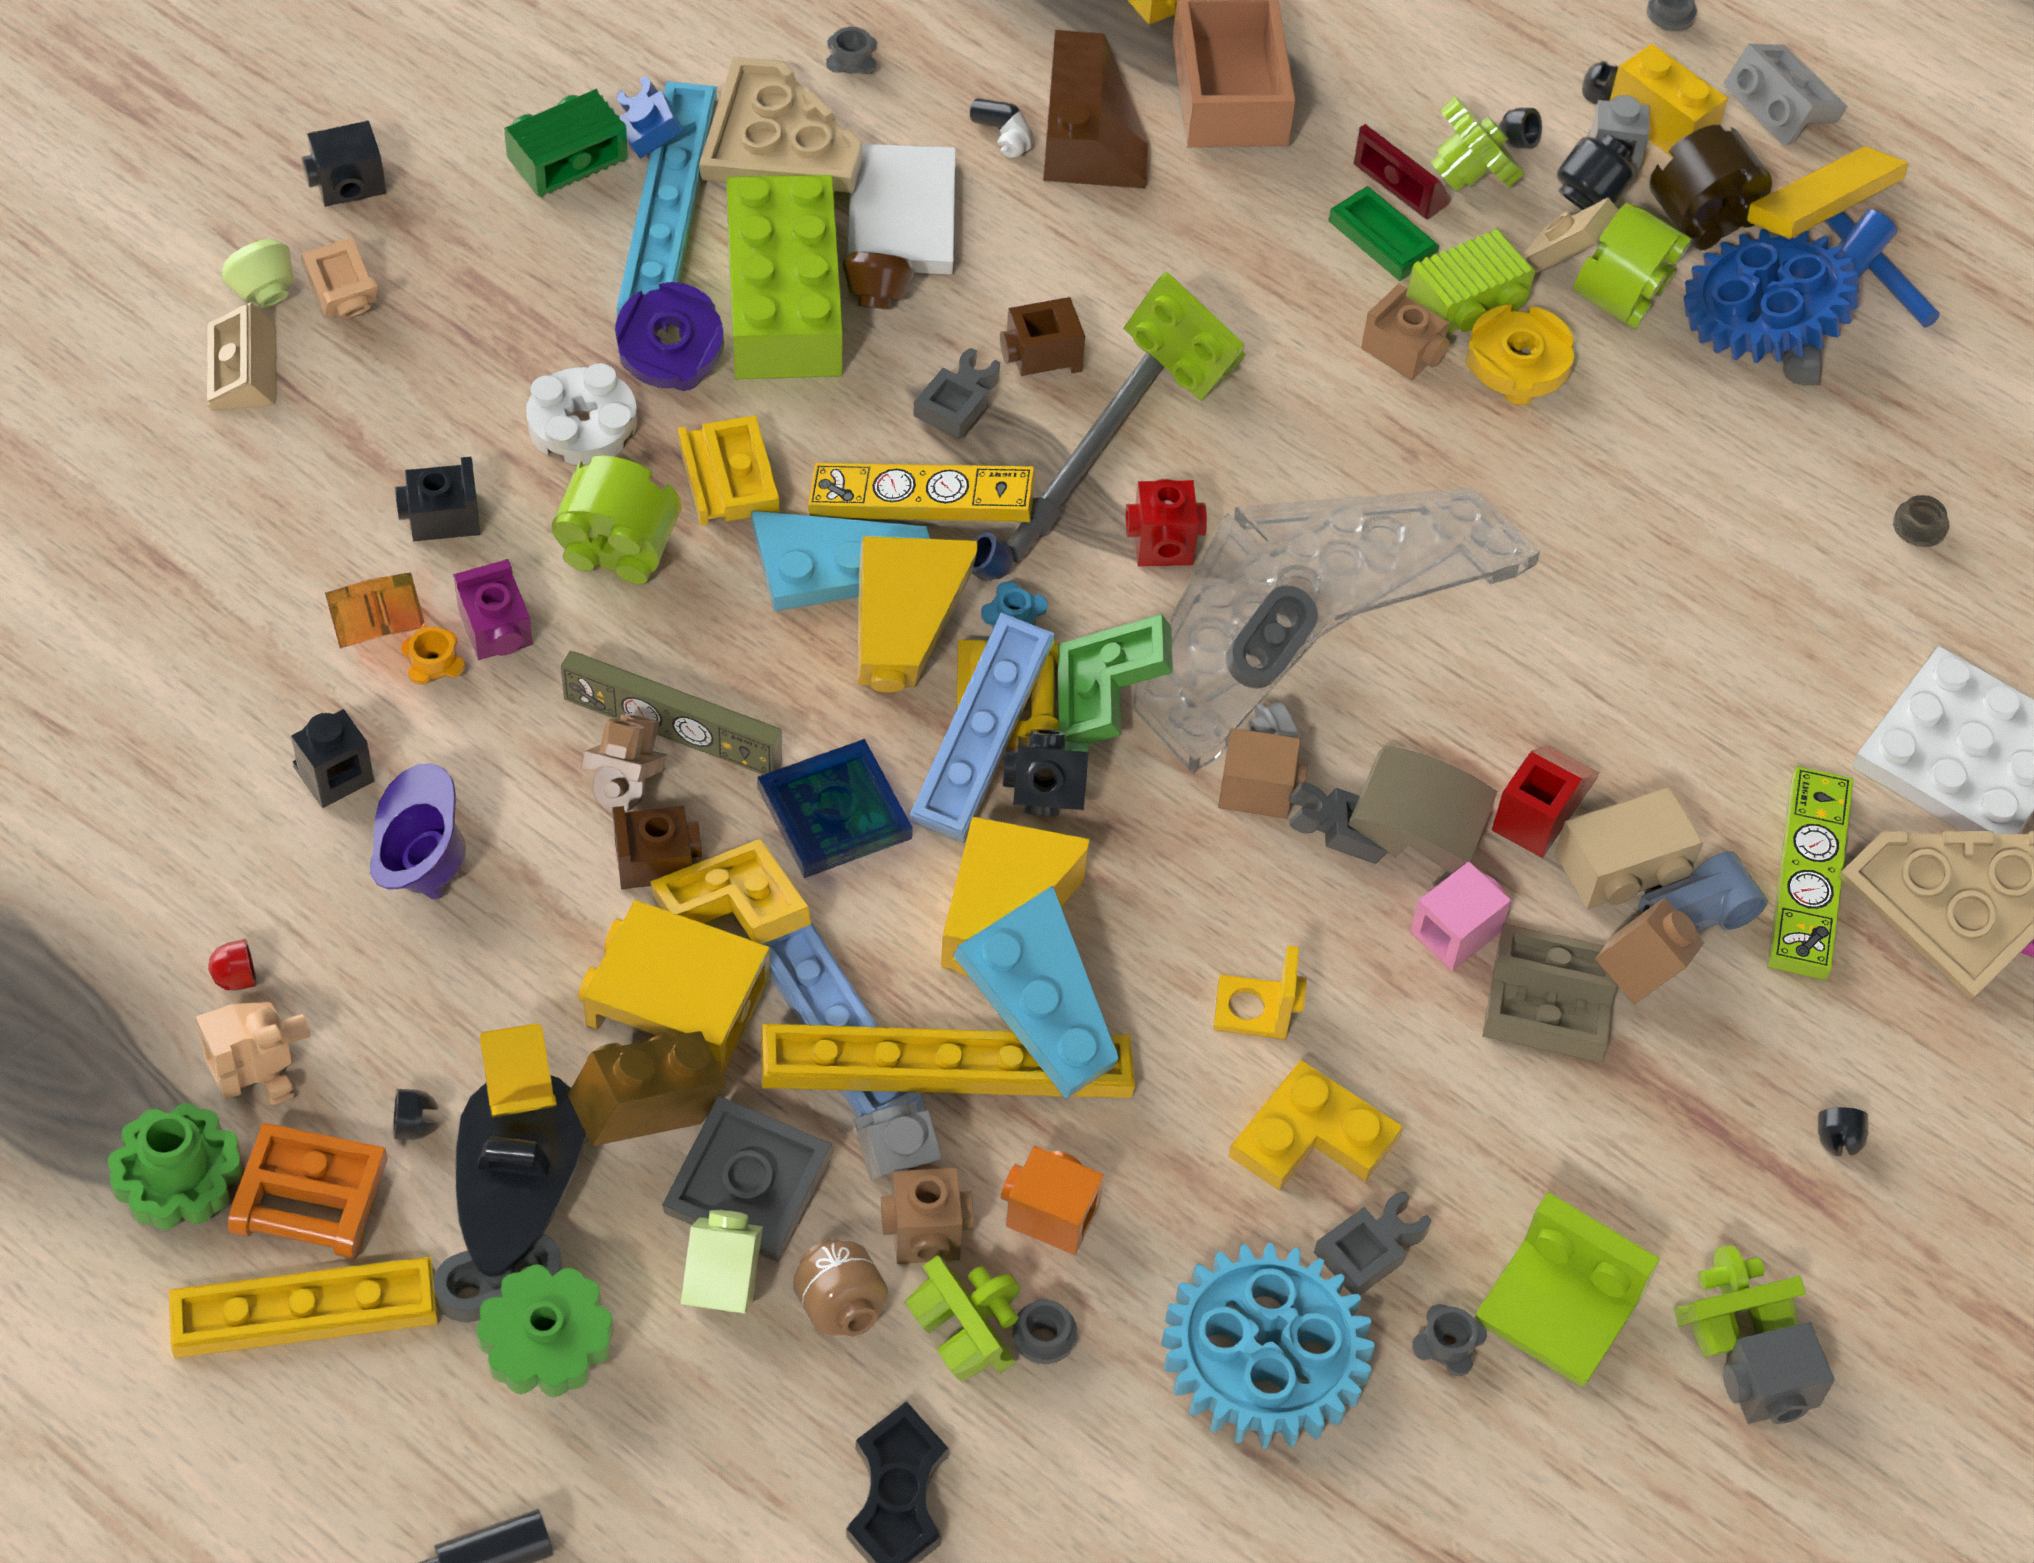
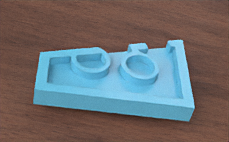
M751 511V526L774 611L859 597V557L863 536L930 539L927 526Z
M1053 886L958 945L954 958L1065 1099L1115 1066L1119 1057Z

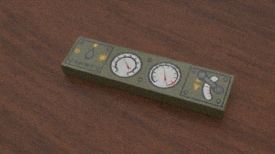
M569 651L561 664L564 700L618 720L625 713L659 721L657 735L773 779L782 765V730L778 727L575 651Z

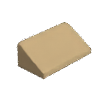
M250 302L207 324V406L211 410L266 407L275 404L276 331L273 321Z

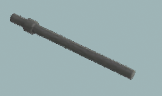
M1146 352L1040 498H1033L1030 522H1020L1018 528L1007 541L1013 552V562H1020L1036 539L1048 534L1059 518L1058 509L1163 367L1150 353Z

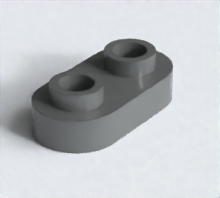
M1280 586L1273 589L1265 597L1232 642L1226 654L1227 668L1238 683L1248 688L1260 689L1275 682L1316 626L1318 611L1311 596L1298 587ZM1282 614L1288 617L1292 627L1282 626L1277 621L1276 615ZM1252 655L1258 658L1262 668L1250 666L1246 656Z
M543 1234L521 1261L505 1274L497 1277L483 1275L475 1266L467 1250L447 1258L438 1267L434 1276L433 1285L438 1307L447 1317L455 1321L474 1322L481 1320L480 1307L482 1303L492 1297H502L501 1283L507 1275L520 1272L523 1268L532 1265L545 1267L552 1277L562 1270L560 1249L551 1237ZM466 1287H474L479 1290V1293L470 1299H463L458 1296V1293Z

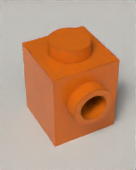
M1034 1146L1024 1167L1014 1164L1005 1180L1001 1199L1008 1202L1006 1227L1076 1255L1100 1205L1104 1174L1083 1166L1077 1158L1062 1151L1049 1152Z

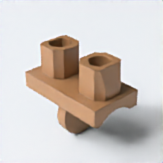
M627 713L621 715L620 720H606L601 745L584 751L582 769L592 771L602 767L596 773L593 780V794L602 808L612 812V807L624 806L625 812L635 808L642 801L645 794V779L664 771L667 754L653 751L659 721Z

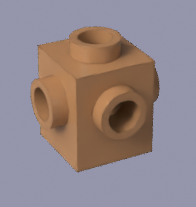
M922 1164L909 1168L906 1171H893L892 1196H881V1218L883 1235L894 1234L896 1264L929 1262L937 1255L943 1261L960 1260L962 1230H973V1203L971 1191L960 1192L957 1168L941 1169L936 1165Z

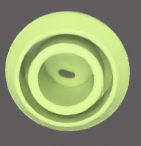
M264 239L249 244L226 259L223 264L221 279L224 284L247 304L250 302L252 304L258 303L260 308L273 306L289 295L287 288L293 283L290 249L287 245L275 239Z

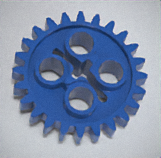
M1761 229L1759 239L1751 240L1744 233L1739 234L1740 245L1734 247L1724 241L1721 242V255L1705 253L1703 255L1705 266H1693L1691 268L1693 279L1685 281L1686 295H1684V305L1690 330L1698 331L1701 344L1712 341L1713 351L1716 354L1731 347L1733 360L1739 359L1745 352H1752L1754 363H1759L1765 353H1772L1775 361L1781 362L1784 351L1791 350L1799 358L1803 357V345L1809 343L1818 349L1823 348V334L1838 338L1840 336L1839 324H1851V310L1858 309V274L1854 272L1853 259L1844 258L1841 245L1829 249L1828 237L1826 236L1810 242L1808 230L1791 239L1780 235L1770 237L1766 229Z

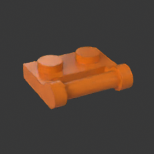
M263 1122L230 1209L228 1232L250 1237L254 1231L331 1247L334 1249L335 1255L355 1259L360 1251L365 1224L388 1161L386 1148ZM264 1193L343 1209L340 1222H334L261 1207L260 1203Z

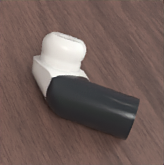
M976 98L972 102L970 107L971 121L976 124L998 127L1001 133L998 144L1003 146L1000 151L1006 157L1018 158L1023 152H1027L1033 142V133L1018 106L1012 103Z

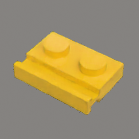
M756 415L704 423L700 430L687 432L686 426L678 428V443L700 526L708 525V519L724 517L725 522L751 518V511L779 513V496Z

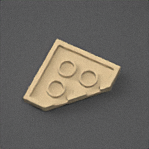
M733 57L699 162L701 180L726 182V177L832 175L833 191L853 193L864 155L862 141L851 130L845 131L834 120L833 111L811 89L806 91L795 80L794 72L783 61Z
M1882 831L1839 875L1840 879L1971 1001L2034 940V831H2030L2029 834H1994V831H1944L1942 834H1908V831Z

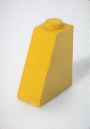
M863 536L859 557L857 685L871 686L873 690L884 693L898 692L905 687H915L972 574L977 554V541Z
M972 816L943 932L941 967L955 970L957 973L969 977L954 958L958 945L1053 886L1062 907L1084 882L1090 839Z

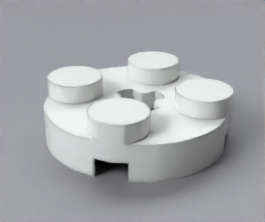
M597 363L589 367L561 370L552 375L538 377L530 387L531 396L526 405L528 432L534 445L546 455H548L549 449L553 453L563 455L565 463L577 465L582 461L583 465H589L594 456H616L624 449V440L630 436L631 432L633 435L637 428L635 397L628 385L616 377L615 370L609 365ZM576 411H589L590 419L580 421L577 415L571 414Z

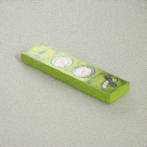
M1798 766L1794 770L1791 778L1767 968L1827 980L1832 967L1842 882L1839 875L1844 865L1854 778Z

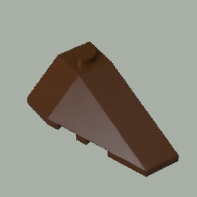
M1055 30L1043 181L1145 189L1148 143L1105 33Z

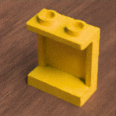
M634 899L624 920L616 918L610 926L604 944L605 955L599 967L591 966L581 982L578 999L584 1003L586 1026L598 1030L604 1018L608 1017L655 1035L673 1033L676 1036L701 1031L720 1070L724 1073L770 980V948Z

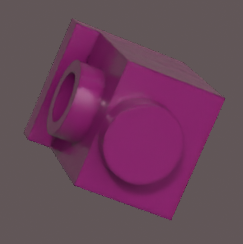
M509 559L453 574L458 611L478 660L496 655H509L518 649L533 645L530 616L514 579Z

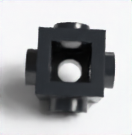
M1052 729L1031 730L1030 737L1018 736L1017 753L1005 752L1003 787L1014 788L1013 805H1024L1025 813L1045 817L1058 816L1060 808L1084 810L1089 756L1088 742L1065 740V732ZM1046 768L1052 770L1054 773L1050 776L1043 777L1038 775L1036 772L1040 769Z

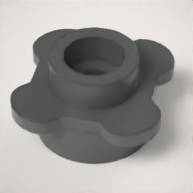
M845 27L829 37L827 46L831 50V56L826 59V66L830 71L835 73L869 74L875 70L876 61L872 58V52L877 49V41L867 31L858 27Z
M1443 1304L1432 1306L1426 1314L1428 1323L1423 1334H1419L1413 1339L1412 1350L1414 1354L1421 1360L1432 1359L1445 1365L1451 1375L1463 1376L1468 1374L1473 1366L1471 1356L1475 1348L1484 1344L1486 1340V1328L1463 1309L1448 1307ZM1452 1336L1455 1339V1343L1452 1345L1445 1343L1444 1337Z

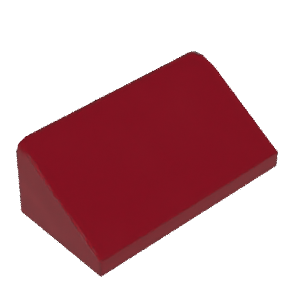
M1363 124L1359 128L1353 162L1356 167L1427 220L1450 204L1451 197L1437 177L1368 125Z

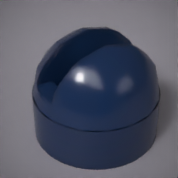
M983 532L977 535L972 540L977 541V554L972 574L989 581L1001 579L1008 575L1014 564L1013 552L1010 546L1003 539L990 532Z

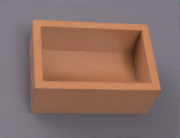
M1177 0L1173 47L1187 147L1288 146L1295 97L1279 0Z

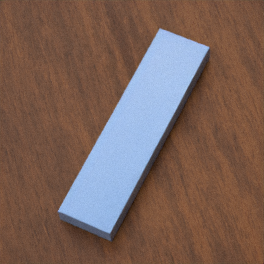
M1000 613L910 812V822L963 843L965 842L972 816L976 817L1053 645V632Z
M812 922L809 926L762 944L770 948V977L800 1025L878 1027ZM840 1090L856 1117L915 1102L918 1112L923 1110L924 1099L919 1092Z

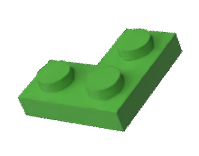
M1162 614L1059 644V731L1066 733L1065 740L1082 741L1091 744L1120 736V688L1173 673L1171 625Z

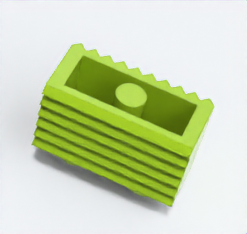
M1495 228L1491 233L1487 231L1483 236L1478 235L1474 240L1469 239L1465 244L1461 242L1457 247L1452 246L1448 251L1443 250L1439 255L1435 253L1431 258L1426 257L1422 262L1417 261L1412 267L1407 297L1448 321L1447 334L1458 329L1468 332L1473 329L1474 323L1482 314L1494 307L1513 304L1512 311L1521 308L1529 298L1535 270L1504 234Z

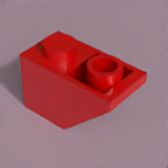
M1549 745L1530 751L1502 792L1491 831L1543 858L1562 831L1565 821L1571 818L1597 780L1599 772Z

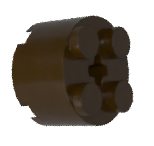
M1721 125L1706 126L1682 138L1669 150L1673 159L1662 170L1659 164H1657L1652 172L1649 184L1652 195L1677 229L1692 238L1691 243L1698 250H1707L1713 247L1722 237L1733 233L1740 227L1749 228L1755 226L1750 221H1747L1750 204L1769 195L1772 188L1770 173L1740 133L1733 127H1731V131H1725Z

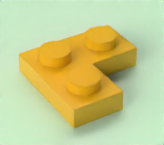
M761 839L754 840L650 881L654 900L661 909L703 924L733 912L750 939L760 944L767 943L811 925L808 905Z
M1300 1059L1233 1141L1228 1157L1279 1191L1314 1148L1364 1181H1367L1400 1139L1403 1126Z

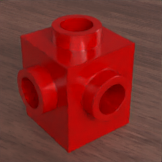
M1159 479L1155 481H1138L1135 504H1126L1125 510L1127 537L1135 538L1137 567L1193 565L1197 536H1205L1207 531L1205 502H1196L1194 480Z

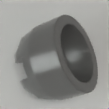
M1809 343L1803 345L1804 356L1800 358L1791 350H1787L1782 359L1784 365L1782 369L1785 377L1791 382L1802 386L1819 385L1820 349L1813 347Z

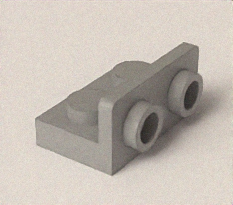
M1749 44L1724 81L1725 88L1784 145L1793 144L1806 124L1837 123L1848 107L1785 45Z

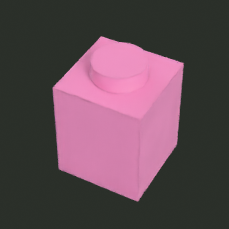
M1468 861L1418 900L1410 932L1453 971L1501 933L1512 900L1494 878L1483 875Z

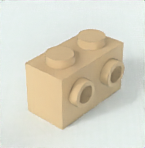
M1668 787L1566 820L1555 855L1585 907L1590 909L1605 903L1618 905L1630 900L1638 892L1659 885L1665 887L1688 878L1692 874L1703 841L1671 788Z

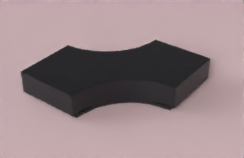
M906 1401L856 1439L855 1450L861 1456L870 1478V1490L864 1507L848 1524L846 1538L868 1563H919L936 1550L941 1543L939 1531L928 1514L925 1496L933 1474L948 1458L949 1448Z

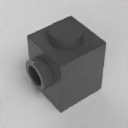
M1811 1322L1738 1338L1723 1368V1380L1727 1394L1733 1403H1740L1748 1424L1771 1419L1773 1424H1785L1804 1416L1808 1410L1821 1406L1835 1381Z

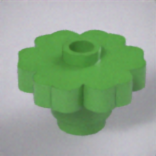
M189 1103L178 1105L171 1113H164L158 1109L147 1110L138 1120L130 1122L122 1129L121 1135L125 1146L116 1149L108 1157V1166L111 1172L110 1185L115 1198L120 1202L129 1203L135 1221L146 1225L152 1224L161 1230L174 1228L182 1217L193 1224L205 1223L214 1213L227 1207L230 1201L227 1186L239 1181L243 1175L240 1161L241 1151L235 1133L221 1129L218 1116L214 1111L199 1109Z
M532 1265L524 1269L522 1273L509 1274L504 1277L501 1283L502 1297L489 1298L480 1307L481 1320L476 1329L479 1348L489 1354L488 1362L491 1376L501 1383H506L507 1387L514 1393L525 1394L538 1385L547 1396L559 1397L569 1389H578L586 1385L589 1380V1365L602 1363L610 1355V1340L613 1335L612 1314L607 1309L601 1307L600 1289L597 1283L584 1278L574 1268H564L553 1277L541 1265Z

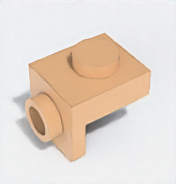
M353 237L302 253L301 262L324 319L339 314L341 319H348L361 315L371 308L370 303H374L376 300L378 285L374 277L369 278Z

